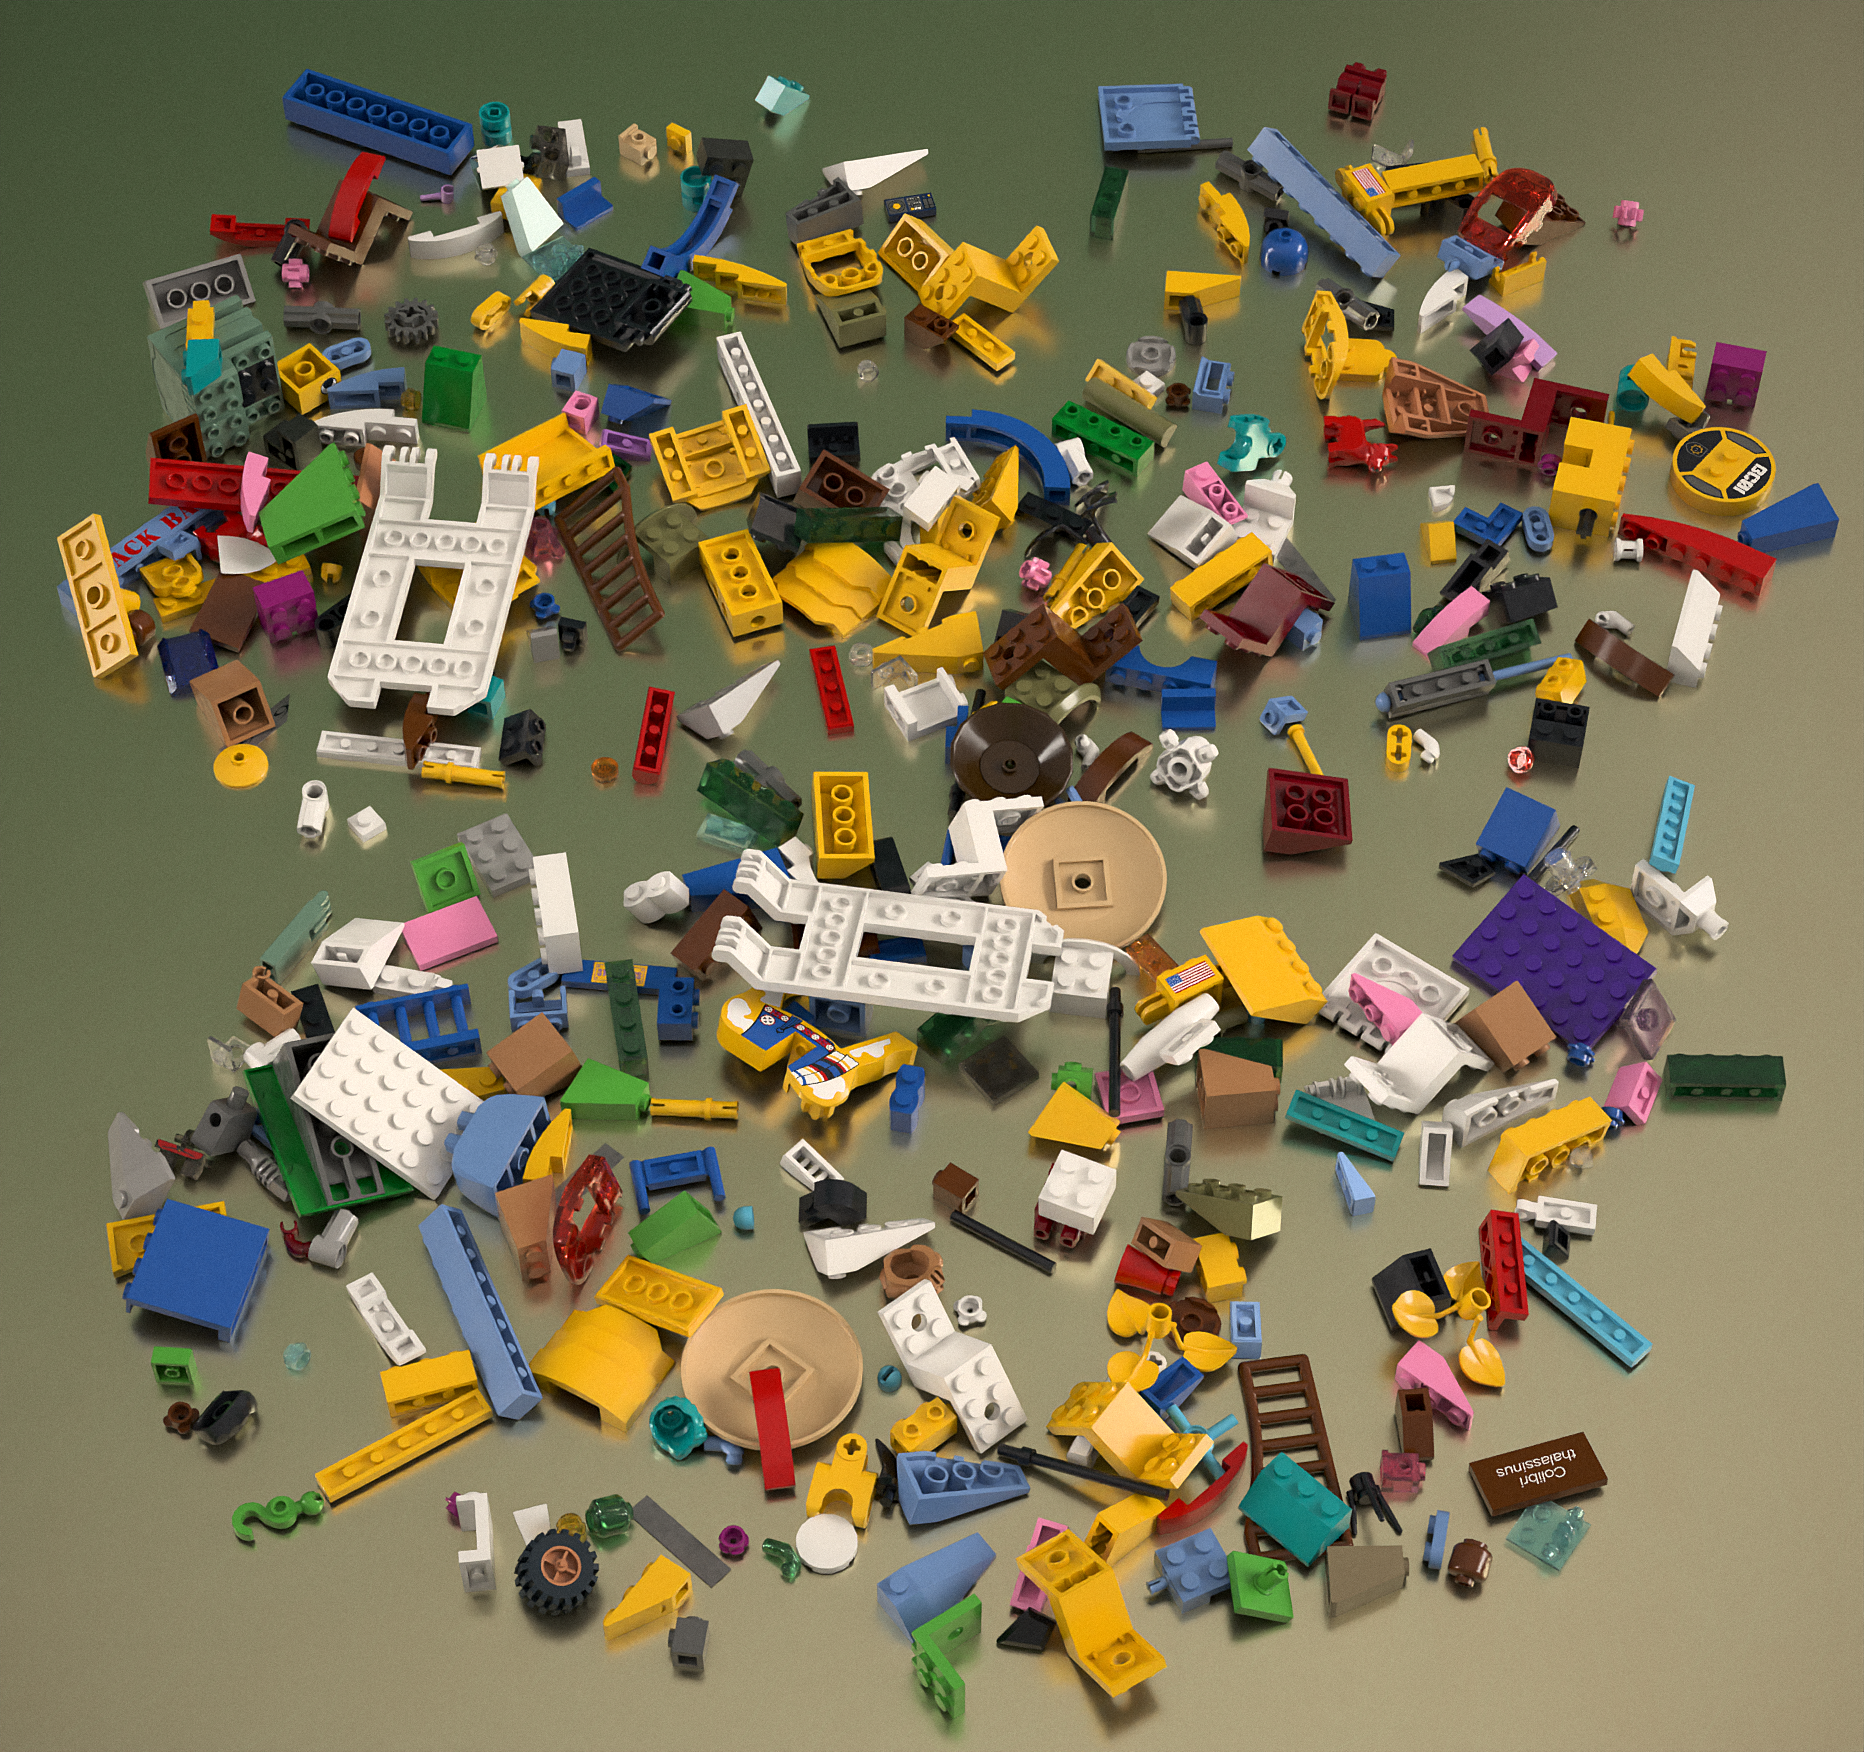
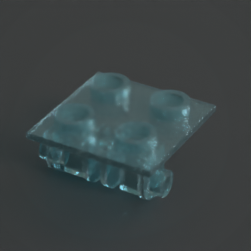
M561 236L524 255L522 258L539 275H547L556 283L584 254L585 248L583 245H572L564 236Z
M1547 1501L1527 1507L1507 1535L1506 1540L1560 1571L1591 1527V1524L1584 1521L1583 1516L1585 1513L1580 1507L1575 1506L1567 1511L1554 1502Z

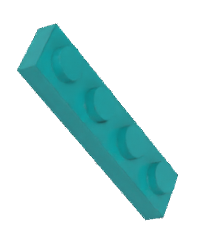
M1297 1089L1285 1115V1119L1392 1162L1404 1136L1402 1131Z

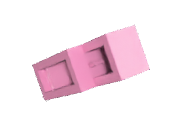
M248 452L244 464L240 499L245 526L248 532L253 533L259 519V512L263 509L268 498L271 479L265 478L268 457Z
M1469 587L1434 617L1413 641L1412 646L1430 661L1466 637L1469 634V628L1488 615L1490 600L1474 587Z
M1038 1517L1030 1545L1027 1546L1026 1552L1069 1529V1527ZM1020 1570L1010 1606L1022 1610L1031 1607L1041 1612L1048 1595Z

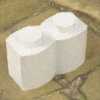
M670 871L660 872L652 876L648 881L636 882L624 890V907L642 923H652L665 914L679 912L689 905V888Z

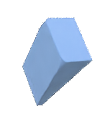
M1338 1152L1335 1171L1350 1214L1357 1216L1372 1213L1376 1200L1373 1191L1343 1152Z
M1230 1301V1342L1237 1347V1352L1232 1358L1259 1359L1261 1357L1260 1302Z

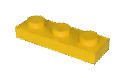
M965 313L952 320L959 325V329L952 337L996 371L1015 359V351Z
M1098 358L1085 379L1088 382L1093 377H1098L1149 409L1153 407L1158 398Z

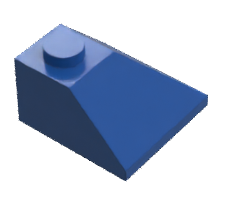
M609 384L601 413L608 415L609 421L623 424V420L634 421L671 405L672 400L628 385Z

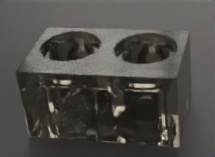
M537 125L535 134H531L529 140V148L533 149L531 167L535 168V177L564 181L569 167L566 129Z

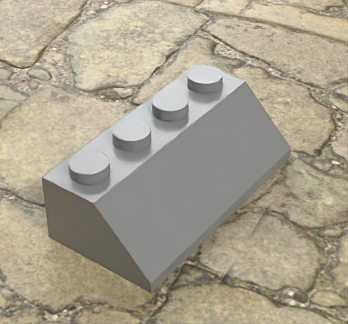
M241 253L143 282L149 305L160 329L187 318L188 308H193V301L209 300L210 307L235 295L240 297L243 305L256 301Z

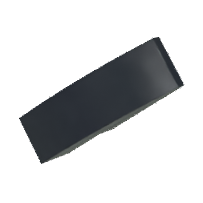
M1487 538L1475 555L1471 553L1440 591V595L1452 602L1471 586L1481 593L1510 562L1509 551Z

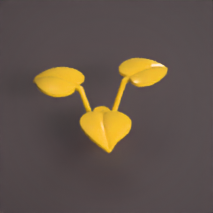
M1479 1261L1461 1263L1452 1267L1443 1275L1452 1297L1451 1300L1456 1301V1303L1439 1313H1435L1434 1303L1423 1292L1410 1290L1398 1297L1392 1305L1394 1317L1406 1332L1418 1338H1429L1435 1335L1439 1329L1436 1319H1440L1454 1311H1457L1459 1316L1465 1320H1474L1467 1338L1468 1346L1462 1348L1459 1352L1460 1367L1463 1373L1476 1383L1493 1387L1505 1385L1504 1368L1495 1347L1486 1339L1481 1338L1475 1342L1473 1340L1479 1323L1483 1320L1481 1313L1491 1304L1490 1296L1485 1291Z
M1120 1289L1115 1291L1110 1300L1107 1322L1114 1333L1122 1337H1131L1137 1332L1141 1335L1146 1331L1148 1332V1338L1141 1357L1135 1352L1122 1351L1113 1355L1107 1365V1374L1111 1382H1128L1136 1392L1148 1389L1158 1378V1365L1146 1360L1153 1338L1162 1339L1171 1331L1178 1348L1185 1351L1183 1357L1202 1372H1210L1222 1367L1236 1354L1237 1347L1221 1337L1200 1331L1187 1333L1182 1343L1176 1329L1177 1323L1171 1322L1172 1310L1164 1303L1149 1305L1140 1299L1127 1295Z

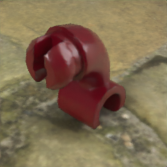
M294 1220V1228L291 1230H285L282 1221L280 1223V1230L287 1250L297 1258L304 1259V1257H308L312 1242L307 1241L303 1243L296 1240L299 1235L297 1221Z

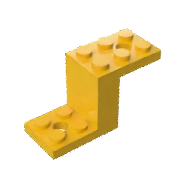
M1037 225L1006 260L962 242L918 292V296L923 306L947 319L957 311L969 296L1014 313L1059 263V260L1044 228Z
M959 495L953 496L935 542L905 545L876 617L911 636L919 634L918 629L925 626L929 627L944 591L972 588L1001 518ZM966 523L972 528V534L969 538L963 534V526ZM907 597H911L914 601L912 611H908L905 607Z
M1128 1382L1078 1383L1071 1389L1070 1397L1064 1405L1054 1410L1051 1415V1421L1046 1425V1428L1053 1435L1084 1436L1120 1476L1162 1488L1178 1489L1214 1443L1207 1434L1174 1433Z
M1067 1529L1015 1558L1018 1568L1048 1595L1068 1655L1111 1697L1114 1698L1119 1694L1125 1693L1129 1688L1154 1676L1157 1672L1167 1667L1164 1656L1133 1629L1113 1568L1071 1530Z

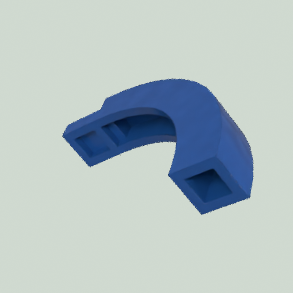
M715 174L702 206L688 229L677 241L668 247L659 249L650 245L641 268L662 277L668 275L674 278L678 277L680 270L688 273L693 270L694 255L706 256L721 235L733 211L730 205L739 184Z
M972 409V417L946 416V441H950V438L955 437L957 441L986 443L1006 450L1016 445L1019 448V457L1028 463L1039 477L1043 487L1044 499L1056 505H1070V477L1067 465L1056 446L1040 431L1011 416L986 410Z

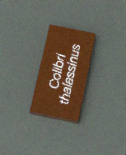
M1584 1432L1469 1463V1471L1492 1517L1605 1486L1608 1482V1477Z

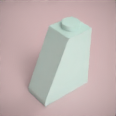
M529 177L520 181L517 178L511 181L506 186L507 191L501 196L515 245L521 257L533 252L564 224Z

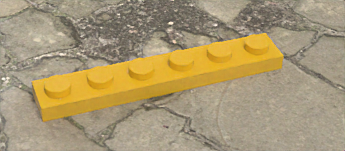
M302 554L279 565L275 561L272 565L260 571L242 575L266 583L303 570L305 576L311 575L312 572L305 555ZM216 578L196 585V591L187 597L176 598L171 595L153 598L154 606L162 624L199 612Z
M476 1388L316 1473V1481L329 1502L332 1503L493 1417L492 1409L479 1389Z

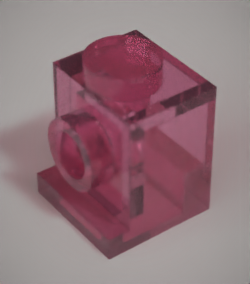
M1382 1450L1380 1459L1381 1492L1418 1493L1420 1481H1425L1426 1475L1425 1463L1419 1462V1454L1388 1453V1450Z

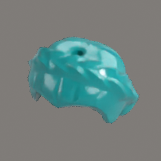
M666 1397L653 1408L650 1414L649 1428L653 1438L656 1439V1443L662 1449L668 1451L677 1460H682L688 1456L694 1447L703 1444L708 1438L702 1415L698 1412L697 1407L685 1397Z

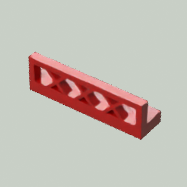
M1491 1209L1479 1226L1483 1281L1485 1291L1491 1299V1304L1486 1309L1487 1324L1489 1330L1497 1331L1505 1318L1525 1321L1529 1316L1519 1213Z

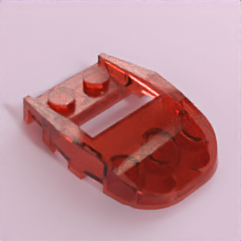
M1511 168L1503 171L1474 198L1458 228L1459 237L1506 262L1509 259L1507 253L1515 246L1520 249L1527 242L1526 238L1534 230L1537 232L1542 227V220L1546 213H1550L1556 204L1558 197L1556 187L1549 178L1530 169ZM1491 194L1527 212L1512 234L1478 217L1480 208L1489 201Z
M591 1154L587 1156L565 1187L554 1219L553 1245L555 1254L566 1279L576 1285L582 1284L595 1265V1251L602 1252L606 1242L604 1238H601L606 1225L612 1226L616 1215L613 1209L618 1198H622L623 1191L607 1160L602 1156ZM587 1187L596 1204L580 1232L572 1217L574 1211L580 1212L584 1203L581 1196Z

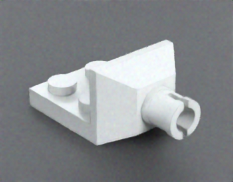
M1276 470L1272 475L1271 481L1267 479L1247 480L1242 508L1248 515V518L1233 525L1238 535L1236 540L1253 532L1272 550L1273 562L1293 525L1296 494L1289 487L1293 480L1292 476L1285 471L1282 478L1279 479L1282 470Z
M1642 859L1635 865L1630 890L1637 906L1671 935L1694 933L1700 928L1708 933L1713 940H1717L1725 933L1729 923L1714 911L1716 898L1712 878L1707 875L1686 892H1683L1676 883L1667 879L1646 860Z

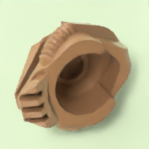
M913 1245L911 1249H895L883 1258L884 1267L880 1272L879 1278L888 1299L890 1297L897 1299L924 1279L931 1281L937 1294L944 1289L943 1258L930 1247Z

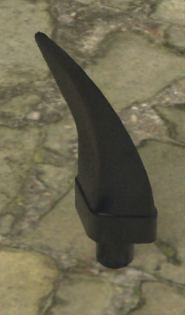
M875 1439L883 1463L875 1487L881 1495L880 1504L884 1507H890L893 1500H899L897 1460L881 1440Z

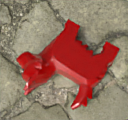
M1350 415L1342 417L1323 416L1325 442L1330 441L1332 438H1335L1337 441L1327 443L1329 468L1367 464L1370 472L1378 473L1382 467L1398 461V458L1391 454L1398 449V445L1369 443L1366 440V432L1383 428L1385 423L1376 418L1362 420Z
M225 511L224 517L228 521L220 525L219 529H216L215 532H207L205 526H201L193 531V535L200 541L201 553L208 555L212 561L220 563L217 535L245 538L268 548L262 525H256L253 533L248 532L243 516L236 511Z

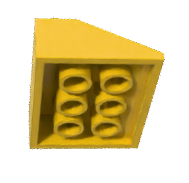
M1253 916L1205 927L1199 931L1251 1016L1308 1024L1328 1002L1322 993L1321 986L1314 981L1309 973L1308 965L1301 960L1295 951V945L1287 938L1282 930V924L1277 919Z

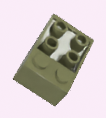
M868 288L832 297L824 296L821 293L815 295V299L839 348L886 336V313L878 297Z
M1203 1179V1183H1188V1187L1176 1190V1197L1224 1235L1253 1240L1280 1231L1283 1196L1271 1194L1272 1190L1256 1188L1252 1191L1247 1190L1244 1184L1231 1183L1226 1186L1221 1185L1220 1180Z

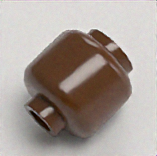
M134 609L129 611L127 615L136 648H139L154 636L156 626L154 620L147 612Z
M1466 1538L1463 1542L1454 1545L1448 1564V1571L1456 1578L1455 1583L1473 1588L1474 1584H1481L1487 1580L1493 1556L1487 1550L1488 1546L1485 1543Z

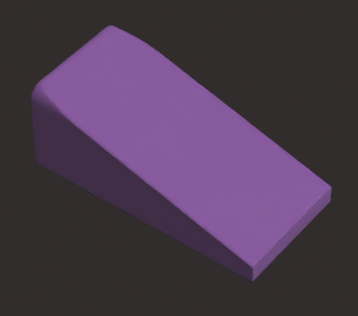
M603 429L598 448L606 444L611 448L612 454H616L623 460L650 461L652 446L649 439Z

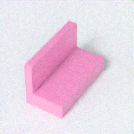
M1647 1062L1620 1067L1604 1107H1614L1624 1111L1636 1125L1645 1124L1663 1079Z

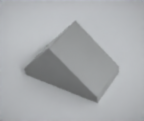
M547 626L526 630L534 663L560 658L558 635L555 627Z

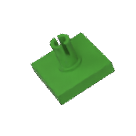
M462 842L410 861L428 914L481 895L465 844Z
M1232 1551L1226 1556L1234 1613L1288 1623L1294 1618L1288 1582L1289 1573H1287L1288 1568L1285 1561L1238 1551Z

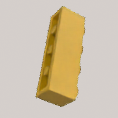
M1470 154L1382 171L1381 178L1393 192L1392 208L1483 191L1484 171L1476 155Z
M1253 532L1239 538L1232 546L1217 553L1206 564L1198 566L1190 575L1176 581L1170 588L1172 604L1192 623L1201 616L1205 609H1212L1251 582L1263 563L1273 566L1272 550Z

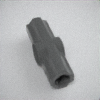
M1225 150L1219 155L1215 163V169L1239 181V187L1243 191H1257L1276 202L1282 198L1284 187L1272 180L1263 171V167L1256 164L1253 160L1244 161Z
M1322 278L1316 284L1314 294H1316L1317 290L1331 291L1345 316V320L1352 321L1365 331L1367 329L1372 330L1377 325L1378 318L1380 317L1379 312L1356 297L1351 289L1341 287L1330 278Z
M318 301L313 307L284 306V327L310 328L317 334H327L331 329L360 330L361 327L360 309L334 308L331 303L326 301Z
M744 749L738 753L733 761V768L749 782L755 796L760 800L766 798L783 816L788 815L790 817L795 814L802 805V798L785 783V779L779 769L775 766L768 767L751 750L747 751Z
M1175 1119L1172 1122H1168L1162 1201L1171 1206H1180L1184 1203L1176 1197V1190L1188 1187L1193 1124L1188 1123L1185 1119Z

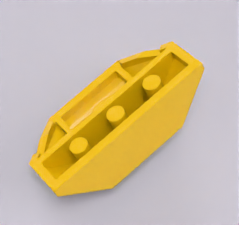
M1596 879L1566 885L1576 912L1637 954L1648 935V930L1630 888Z

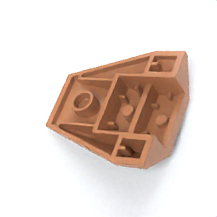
M1391 357L1389 360L1382 398L1390 433L1425 439L1466 437L1470 410L1489 413L1486 395L1418 363Z

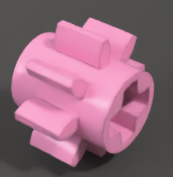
M1621 200L1620 206H1614L1612 218H1618L1617 225L1635 227L1636 221H1642L1644 210L1639 209V202Z
M289 258V264L282 265V281L289 282V288H303V283L309 282V265L303 264V259Z
M1033 557L1032 561H1025L1019 571V576L1024 579L1021 585L1038 591L1039 587L1045 588L1052 577L1051 571L1048 570L1050 564L1036 557Z

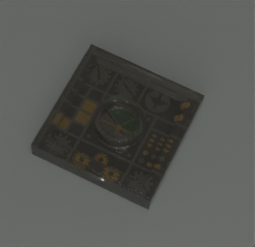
M1005 1035L959 1063V1070L993 1107L1039 1079V1072Z

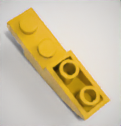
M1209 181L1201 184L1200 196L1198 197L1199 204L1203 209L1207 210L1214 222L1218 224L1216 232L1219 240L1224 242L1231 250V253L1238 257L1243 264L1248 263L1250 234L1247 219L1242 208L1230 192L1221 195Z

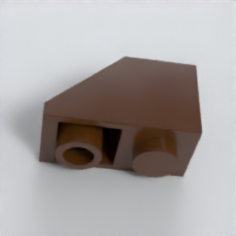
M920 303L904 317V339L924 350L944 343L959 329L958 324Z
M1428 1388L1398 1390L1395 1414L1403 1462L1434 1460L1433 1413Z

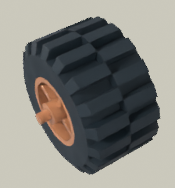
M556 1528L548 1530L546 1535L542 1532L529 1542L517 1560L518 1564L515 1567L514 1574L518 1575L515 1579L516 1587H522L519 1595L522 1599L525 1597L529 1599L527 1603L529 1607L533 1608L534 1605H537L539 1613L545 1614L547 1610H551V1615H558L561 1610L564 1614L571 1612L574 1607L577 1608L583 1603L597 1582L598 1576L595 1575L599 1571V1563H594L597 1558L596 1552H589L588 1549L591 1544L587 1540L582 1543L579 1540L581 1535L576 1532L573 1536L568 1535V1529H562L559 1534H557Z

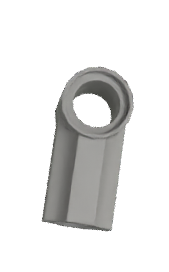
M335 1210L322 1235H316L312 1240L308 1252L309 1260L338 1269L345 1259L347 1244L359 1224L358 1218L348 1210Z

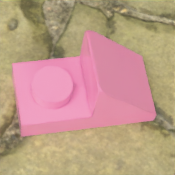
M1534 338L1521 343L1513 358L1495 374L1523 383L1532 369L1530 362L1533 361L1534 354L1539 347Z

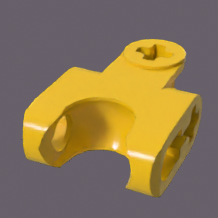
M849 1433L842 1436L837 1443L832 1464L817 1462L806 1501L807 1517L811 1518L823 1514L825 1508L830 1503L843 1501L852 1507V1525L860 1528L867 1527L877 1489L875 1486L879 1474L866 1471L868 1465L867 1443L861 1435Z

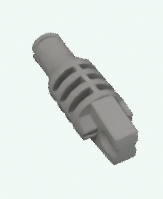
M248 1140V1142L243 1141L237 1148V1153L250 1164L252 1174L270 1192L281 1198L284 1202L290 1201L291 1197L275 1158L270 1154H264L252 1140Z

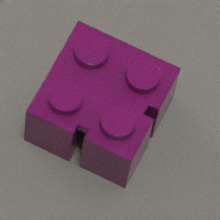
M1716 342L1704 398L1726 403L1730 399L1732 404L1755 408L1767 351Z
M303 570L252 587L259 623L270 644L293 636L292 632L296 631L299 634L315 628L314 622L318 617L314 591Z

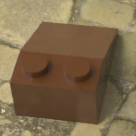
M196 413L149 433L146 447L149 471L150 458L207 462L199 418Z
M823 449L799 487L793 501L816 515L865 531L890 489Z

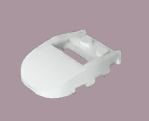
M955 437L950 438L951 443L937 448L934 443L924 446V451L915 454L909 451L901 455L902 460L895 464L888 463L872 475V479L890 489L879 507L883 514L899 521L904 505L902 503L904 497L910 490L915 491L919 486L913 474L926 469L936 462L940 464L943 471L948 475L966 476L975 481L967 493L959 492L958 495L965 499L981 488L979 476Z

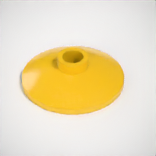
M237 744L224 749L216 757L213 766L216 778L228 787L245 788L256 784L265 776L268 770V760L260 748L250 744Z

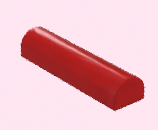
M650 686L648 688L632 770V777L638 783L650 785L656 783L659 779L675 695L674 691Z

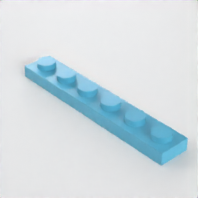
M1669 776L1665 784L1649 864L1660 871H1668L1675 874L1680 864L1695 785Z
M1521 1237L1525 1281L1631 1368L1651 1351L1653 1344Z

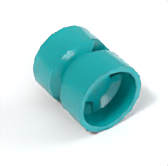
M501 102L484 104L479 110L482 142L489 147L509 144L512 140V128L508 106Z
M699 166L688 167L680 175L682 205L691 212L699 211L712 183V176L701 175Z
M1635 364L1628 365L1620 371L1616 395L1617 406L1626 412L1632 413L1644 410L1649 403V396L1628 376Z

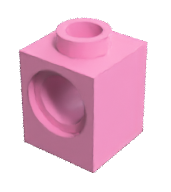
M575 390L562 409V413H566L571 429L577 433L587 435L600 416L597 397Z

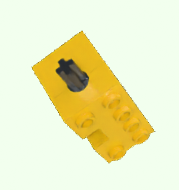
M1575 417L1570 418L1564 442L1562 462L1559 463L1549 508V518L1552 526L1575 530L1576 534L1581 535L1580 538L1586 539V536L1591 537L1592 534L1608 537L1610 527L1615 528L1619 512H1614V509L1619 510L1622 495L1618 494V491L1623 492L1626 476L1622 475L1629 472L1631 458L1627 457V454L1632 455L1635 440L1630 439L1631 428Z

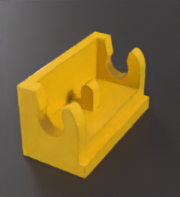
M1534 251L1530 253L1528 262L1499 273V266L1493 268L1489 283L1504 297L1543 281L1547 261L1544 257L1536 261L1537 252Z
M1672 336L1666 370L1669 372L1675 369L1692 389L1697 353L1685 351L1683 348H1695L1696 343Z

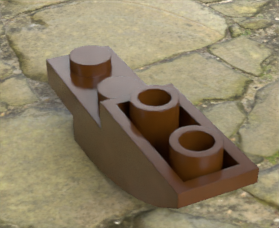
M415 692L405 711L402 731L405 761L409 770H413L417 763L423 760L427 748L435 742L437 737V729L434 727V724L438 719V714H428L427 711L431 692H426L425 695Z

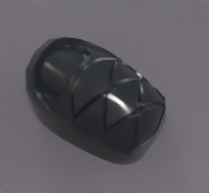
M223 1390L200 1415L193 1425V1430L204 1442L211 1445L223 1444L243 1428L251 1413L257 1411L258 1403L251 1392L245 1390Z

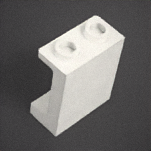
M943 667L937 669V677L907 690L898 692L894 684L884 687V705L908 742L943 729L946 726L956 724L958 705L968 706L965 695L959 693L954 678L951 674L947 675Z
M468 1492L464 1495L456 1496L461 1531L476 1530L477 1550L458 1552L464 1592L495 1590L493 1527L487 1493Z

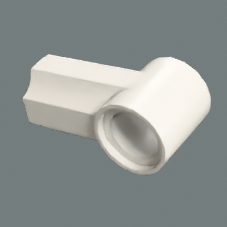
M1079 437L1054 444L1064 458L1072 484H1076L1079 487L1086 485L1093 479V471L1085 458L1084 447Z
M311 780L302 788L303 800L297 824V833L305 838L315 839L316 836L321 835L325 812L329 808V800L325 784L318 780Z
M288 1028L265 1044L257 1042L251 1045L245 1051L243 1060L250 1068L270 1065L284 1043L301 1040V1038L293 1028Z

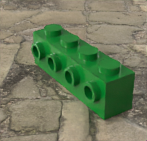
M1069 400L1052 418V437L1060 441L1079 437L1085 453L1136 478L1153 460L1154 441Z

